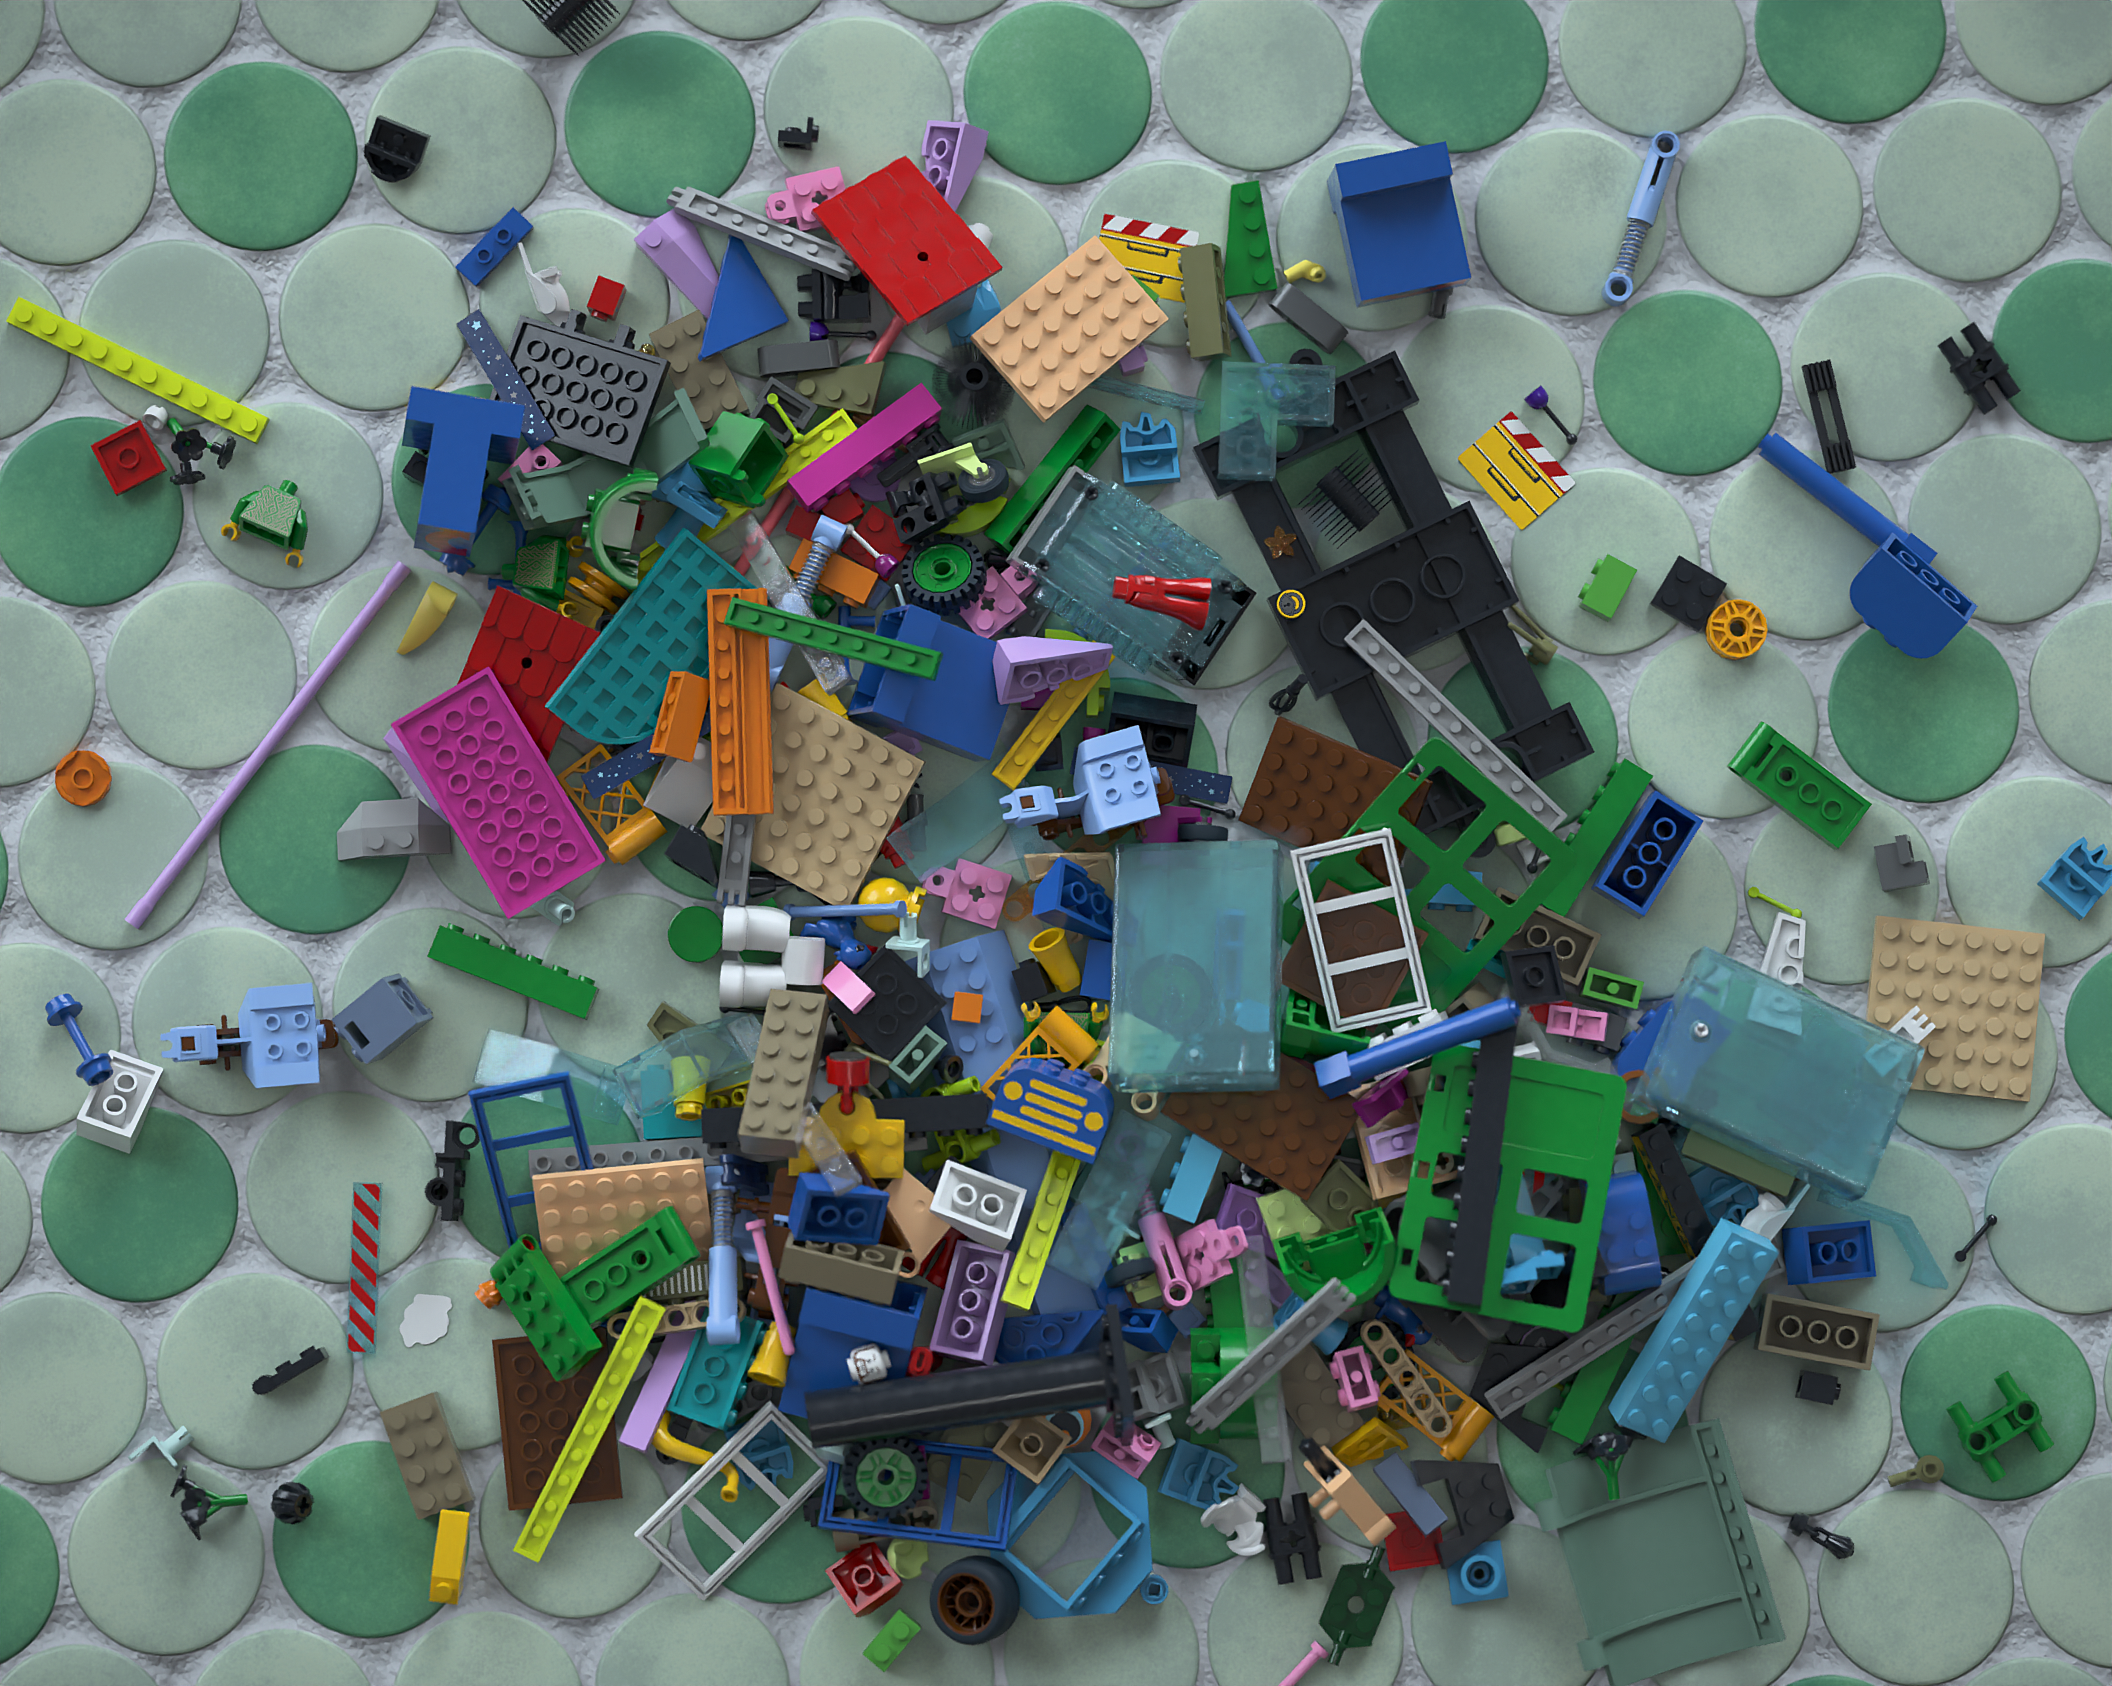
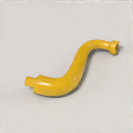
M666 1409L651 1444L658 1451L672 1458L701 1466L706 1464L715 1454L683 1443L672 1437L668 1432L671 1416ZM728 1461L719 1470L727 1477V1486L722 1488L720 1496L726 1502H735L739 1493L737 1490L739 1475L735 1466Z

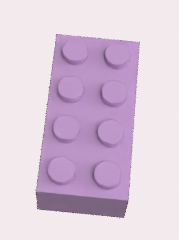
M957 1240L929 1347L932 1352L940 1357L983 1366L993 1365L1008 1304L1000 1300L1016 1254L1006 1249L1002 1252L986 1245Z

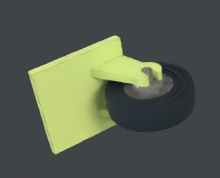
M971 443L918 460L923 475L928 472L938 474L944 471H950L955 474L958 483L957 486L948 490L950 497L956 494L963 495L970 502L985 503L1001 496L1009 486V475L1005 466L995 459L979 460Z
M1145 1242L1118 1250L1120 1255L1116 1259L1118 1266L1104 1273L1108 1288L1126 1286L1127 1292H1133L1137 1304L1162 1296L1155 1275V1266L1153 1260L1149 1257ZM1163 1255L1166 1267L1172 1280L1173 1277L1165 1255ZM1173 1288V1289L1170 1290V1293L1175 1292V1291H1178V1290H1181V1289H1179V1288Z

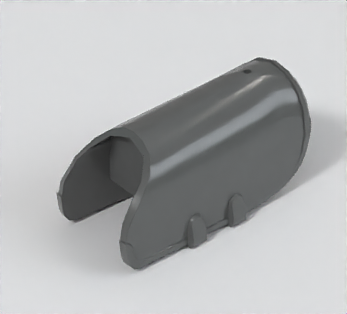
M1407 1194L1391 1201L1384 1210V1215L1396 1247ZM1431 1217L1425 1220L1415 1271V1279L1417 1281L1443 1286L1444 1278L1450 1279L1451 1268L1445 1266L1447 1250L1454 1249L1455 1239L1449 1238L1451 1221ZM1403 1249L1401 1265L1411 1266L1414 1250ZM1509 1294L1501 1295L1505 1299H1511ZM1398 1299L1405 1308L1409 1307L1423 1322L1421 1326L1429 1334L1432 1332L1456 1359L1462 1363H1468L1481 1355L1487 1346L1488 1339L1495 1340L1500 1338L1509 1330L1508 1328L1512 1321Z

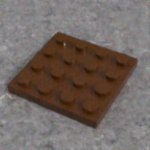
M1328 879L1315 903L1355 893ZM1372 902L1316 914L1328 965L1406 947L1399 917ZM1305 920L1276 972L1274 980L1326 1007ZM1413 925L1419 951L1428 932ZM1406 958L1331 975L1339 1015L1347 1018L1388 1008L1410 968L1409 959ZM1378 1024L1364 1026L1363 1028L1374 1033Z

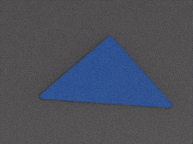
M730 234L720 268L718 284L711 303V312L703 335L701 351L698 355L699 362L779 328L789 321L743 240Z
M1093 1309L1005 1317L994 1359L1003 1364L1075 1353L1099 1323L1101 1315H1105L1106 1310Z

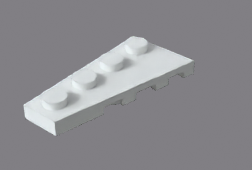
M1780 912L1777 913L1745 1017L1747 1021L1800 1037L1801 1031L1800 1013L1802 1010L1801 991L1803 984L1802 969L1806 920Z

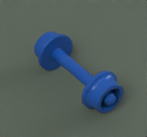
M489 484L485 491L482 492L481 498L487 502V505L477 519L473 545L497 509L506 515H510L509 509L512 502L505 487L498 488L493 484ZM443 553L439 559L442 564L447 566L448 573L456 572L461 576H464L470 568L476 566L466 557Z
M67 993L56 996L45 1006L48 1014V1024L50 1026L64 1024L83 1057L84 1062L76 1069V1075L79 1078H83L88 1086L103 1083L113 1074L110 1064L112 1061L111 1056L108 1053L94 1055L74 1019L82 1011V1004L79 1001H75L72 995Z

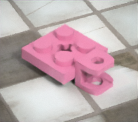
M837 166L786 178L787 190L774 193L767 198L765 204L767 218L784 225L796 222L797 229L804 233L823 229L824 227L811 213L812 209L819 206L818 203H813L812 199L815 198L816 193H820L821 196H825L826 200L845 190L840 167ZM776 207L781 208L783 211L776 210Z
M993 566L986 571L987 583L984 585L985 590L982 595L978 594L979 600L976 603L970 600L971 607L965 609L963 606L960 607L961 612L958 613L974 634L991 640L1028 611L1022 601L1033 593L1037 584L1012 566L1002 572L1001 576ZM986 599L988 601H995L993 603L994 610H981L982 602Z
M958 858L954 870L941 866L928 868L921 887L927 889L928 894L945 899L941 909L942 913L996 929L1012 875ZM934 876H938L940 878V884L938 886H936L933 883ZM980 886L984 897L978 898L977 902L972 900L973 896L969 894V890Z
M1215 1219L1205 1221L1173 1239L1187 1281L1192 1287V1292L1202 1290L1232 1274L1233 1271L1229 1259L1238 1257L1248 1249V1243L1241 1226L1218 1230ZM1235 1236L1238 1237V1240H1239V1244H1238V1245H1237L1236 1242H1235Z

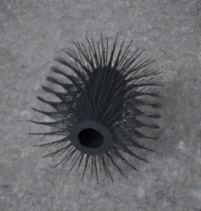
M522 0L542 25L574 53L577 52L561 34L565 35L564 37L573 43L577 49L582 52L583 50L565 31L566 29L578 42L587 48L583 40L576 35L571 27L591 43L579 27L588 33L594 40L595 38L579 20L583 21L589 26L588 28L599 35L589 21L602 31H604L595 18L603 24H607L599 17L595 10L602 14V17L610 23L612 22L602 9L616 19V17L605 4L620 15L616 7L608 0H545L550 5H547L544 0H537L541 5L535 0H530L542 13L541 15L528 1ZM587 10L590 11L591 14L595 17L594 19H593L592 16L587 12ZM582 14H584V15H585L587 18H589L590 20H589V21L586 20L585 17H584Z
M969 340V351L968 347H966L967 343L964 342L965 349L958 353V358L955 349L952 351L954 360H951L948 356H946L947 358L941 357L945 361L940 363L941 367L932 375L936 376L932 380L937 379L938 382L947 383L932 382V384L936 385L932 389L938 391H933L932 393L937 394L935 399H941L942 404H944L941 407L948 408L947 412L953 408L954 412L957 413L955 414L956 418H961L957 416L963 417L962 428L969 408L968 429L971 405L973 404V430L974 404L977 427H979V416H981V424L984 425L983 421L990 417V409L994 418L996 412L993 408L1001 410L1000 408L1007 407L1006 405L1013 399V397H1010L1015 391L1010 394L1014 390L1012 386L1002 385L1003 383H1009L1000 382L1006 380H999L1004 377H1000L1002 375H999L1000 373H998L997 369L987 360L982 352L979 358L980 350H978L977 361L975 362L976 345H974L973 362L971 340Z
M1359 449L1339 467H1334L1316 484L1317 486L1300 502L1302 503L1318 488L1321 490L1302 508L1304 509L1322 492L1325 494L1305 513L1307 514L1326 496L1328 497V501L1315 511L1313 515L1330 501L1333 504L1316 520L1334 505L1337 508L1318 526L1339 510L1341 513L1325 528L1341 514L1345 517L1328 533L1346 518L1348 522L1330 539L1349 523L1352 524V527L1339 539L1353 527L1357 529L1341 545L1357 531L1361 532L1380 514L1379 511L1393 499L1391 498L1377 511L1375 507L1391 492L1375 506L1371 503L1390 485L1370 502L1367 499L1382 484L1367 497L1363 495L1380 478L1363 493L1359 491L1378 472L1357 489L1356 485L1375 467L1355 484L1352 483V480L1367 466L1350 480L1347 478L1365 460L1347 475L1344 474L1362 455L1356 458L1343 471L1340 470Z

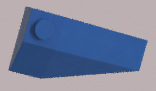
M1063 857L1058 858L1035 890L1032 916L1058 928L1113 944L1123 945L1127 948H1136L1139 921L1118 901L1113 902L1104 893L1105 888L1102 885H1095L1087 877L1088 872L1082 866Z

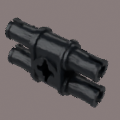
M1972 322L1960 331L1974 351L1971 357L1964 356L1952 336L1940 343L1938 348L1951 365L1949 368L1950 373L1955 375L1965 390L1964 394H1967V396L1971 395L1983 415L1998 406L1984 386L1986 384L1985 381L1994 380L2006 400L2012 398L2021 390L2007 371L2009 369L2008 363H2004L1994 348V342H1988L1976 323ZM1987 364L1982 371L1972 373L1976 366Z
M1307 1492L1291 1495L1295 1520L1290 1524L1283 1520L1279 1497L1263 1500V1504L1266 1506L1265 1516L1267 1525L1264 1526V1532L1267 1534L1270 1551L1268 1557L1274 1561L1278 1585L1294 1582L1290 1559L1294 1553L1302 1555L1306 1580L1322 1577L1318 1553L1321 1551L1320 1548L1322 1546L1318 1542L1315 1525L1317 1519L1311 1515ZM1289 1531H1294L1296 1535L1304 1536L1296 1540L1295 1546H1291L1288 1541H1280L1289 1536Z

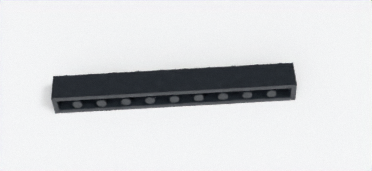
M1518 1024L1475 1039L1480 1041L1479 1052L1473 1051L1471 1068L1477 1069L1475 1080H1469L1468 1096L1473 1097L1472 1108L1466 1107L1464 1125H1469L1468 1136H1462L1460 1153H1465L1466 1156L1465 1164L1458 1165L1457 1181L1462 1182L1461 1193H1455L1453 1210H1458L1457 1222L1451 1221L1449 1238L1455 1239L1454 1249L1447 1250L1445 1267H1450L1451 1272L1450 1279L1444 1278L1442 1296H1447L1446 1304L1481 1308Z
M987 1093L870 1100L875 1109L876 1119L905 1120V1133H909V1138H925L926 1132L937 1131L938 1137L955 1136L954 1130H966V1135L983 1134V1129H989V1125L986 1124L988 1119ZM824 1102L810 1103L807 1117L819 1118L820 1109ZM744 1107L701 1109L702 1143L710 1144V1149L727 1148V1143L738 1142V1148H741L738 1133Z

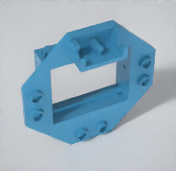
M1096 1451L1060 1454L1038 1485L1018 1471L1006 1552L990 1550L991 1558L1005 1565L1014 1576L1020 1592V1606L1034 1619L1117 1613L1153 1571L1147 1488L1136 1478ZM1076 1472L1129 1518L1133 1524L1070 1599L1066 1601L1017 1558L1010 1549ZM1004 1481L987 1500L989 1536L996 1537Z

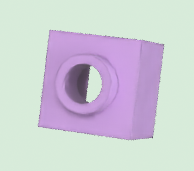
M1137 346L1118 362L1123 377L1144 371V362L1148 361L1144 346Z

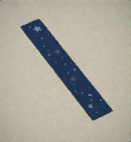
M480 309L458 322L459 330L501 400L525 406L521 433L531 450L536 449L554 437V432Z
M710 700L707 703L699 738L711 731ZM654 733L581 776L594 800L668 757L649 753Z
M1074 747L1070 774L1073 775L1075 773L1078 747ZM1149 761L1152 768L1157 767L1166 770L1175 794H1186L1193 798L1228 803L1232 776Z

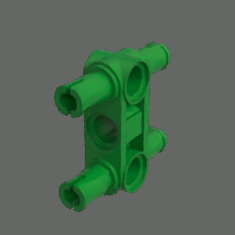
M2009 1371L2000 1374L1994 1379L2007 1400L2005 1402L2006 1405L1982 1420L1974 1422L1961 1401L1954 1403L1946 1409L1959 1429L1958 1437L1963 1449L1969 1453L1973 1461L1975 1460V1462L1981 1464L1992 1483L2006 1475L1994 1455V1449L2021 1432H2027L2040 1453L2054 1445L2041 1424L2043 1420L2039 1413L2038 1405L2031 1400L2028 1393H2025V1391L2021 1392ZM2022 1404H2027L2030 1409V1415L2027 1419L2023 1420L2018 1415V1409ZM1979 1434L1982 1438V1445L1979 1449L1975 1450L1970 1445V1439L1973 1435Z

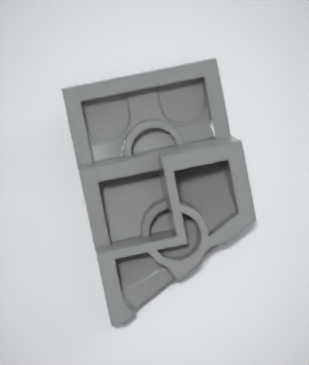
M1173 1351L1160 1353L1144 1361L1136 1360L1127 1364L1135 1421L1161 1415L1189 1405Z

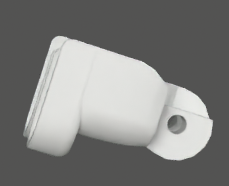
M727 904L724 911L722 950L773 951L782 953L781 963L779 964L724 961L721 967L719 1006L734 1008L741 1006L767 1007L770 989L786 990L787 984H823L821 981L823 980L825 938L789 936L791 916L781 909L767 906L745 905L743 907L739 906V904Z

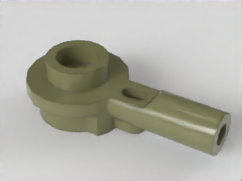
M1925 1455L1918 1460L1913 1469L1887 1476L1890 1487L1916 1479L1926 1483H1935L1942 1478L1944 1465L1938 1457Z

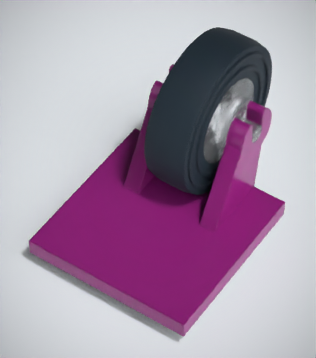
M1159 806L1161 815L1146 819L1144 823L1148 837L1145 839L1142 837L1140 860L1196 865L1197 853L1210 852V845L1227 843L1228 829L1212 825L1211 817H1201V808Z

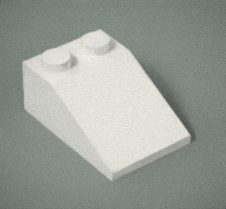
M702 737L698 738L692 762H685L670 756L666 757L643 806L687 828L690 824L695 826L713 801L711 742Z
M110 1050L108 1054L112 1058L110 1064L113 1074L103 1083L92 1086L77 1117V1135L130 1154L144 1124L161 1079L163 1068Z
M947 1160L929 1212L974 1241L1003 1252L1011 1240L1027 1190Z

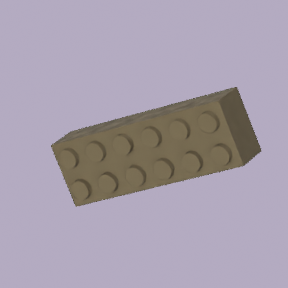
M770 989L738 1133L742 1152L799 1158L829 1018L826 994Z

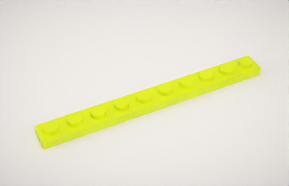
M19 296L6 320L7 323L255 444H258L270 420L264 415Z
M843 408L804 435V442L802 444L794 442L785 449L789 457L763 494L765 500L785 487L789 478L857 430V427ZM716 498L714 502L728 509V511L714 529L704 523L697 538L704 544L754 508ZM657 541L640 553L637 573L638 585L666 550ZM627 588L630 594H632L634 590Z
M1097 1039L1099 1044L1096 1049L1100 1051L1105 1042ZM1095 1058L1089 1064L1084 1061L1081 1070L1092 1064ZM1095 1075L1092 1077L1093 1079L1098 1080L1100 1082L1103 1080L1102 1075ZM1053 1149L1002 1294L1001 1302L1024 1311L1030 1309L1081 1163L1080 1159Z
M640 1295L513 1551L539 1563L666 1307Z

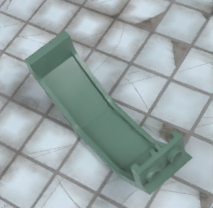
M682 388L675 391L676 399L650 419L633 468L588 454L563 466L523 473L519 465L508 469L511 477L502 482L524 530L527 531L587 519L591 513L586 511L588 495H594L595 488L606 490L614 482L627 477V473L633 474L634 467L655 471L658 476L657 485H659L708 447L710 442L685 389Z

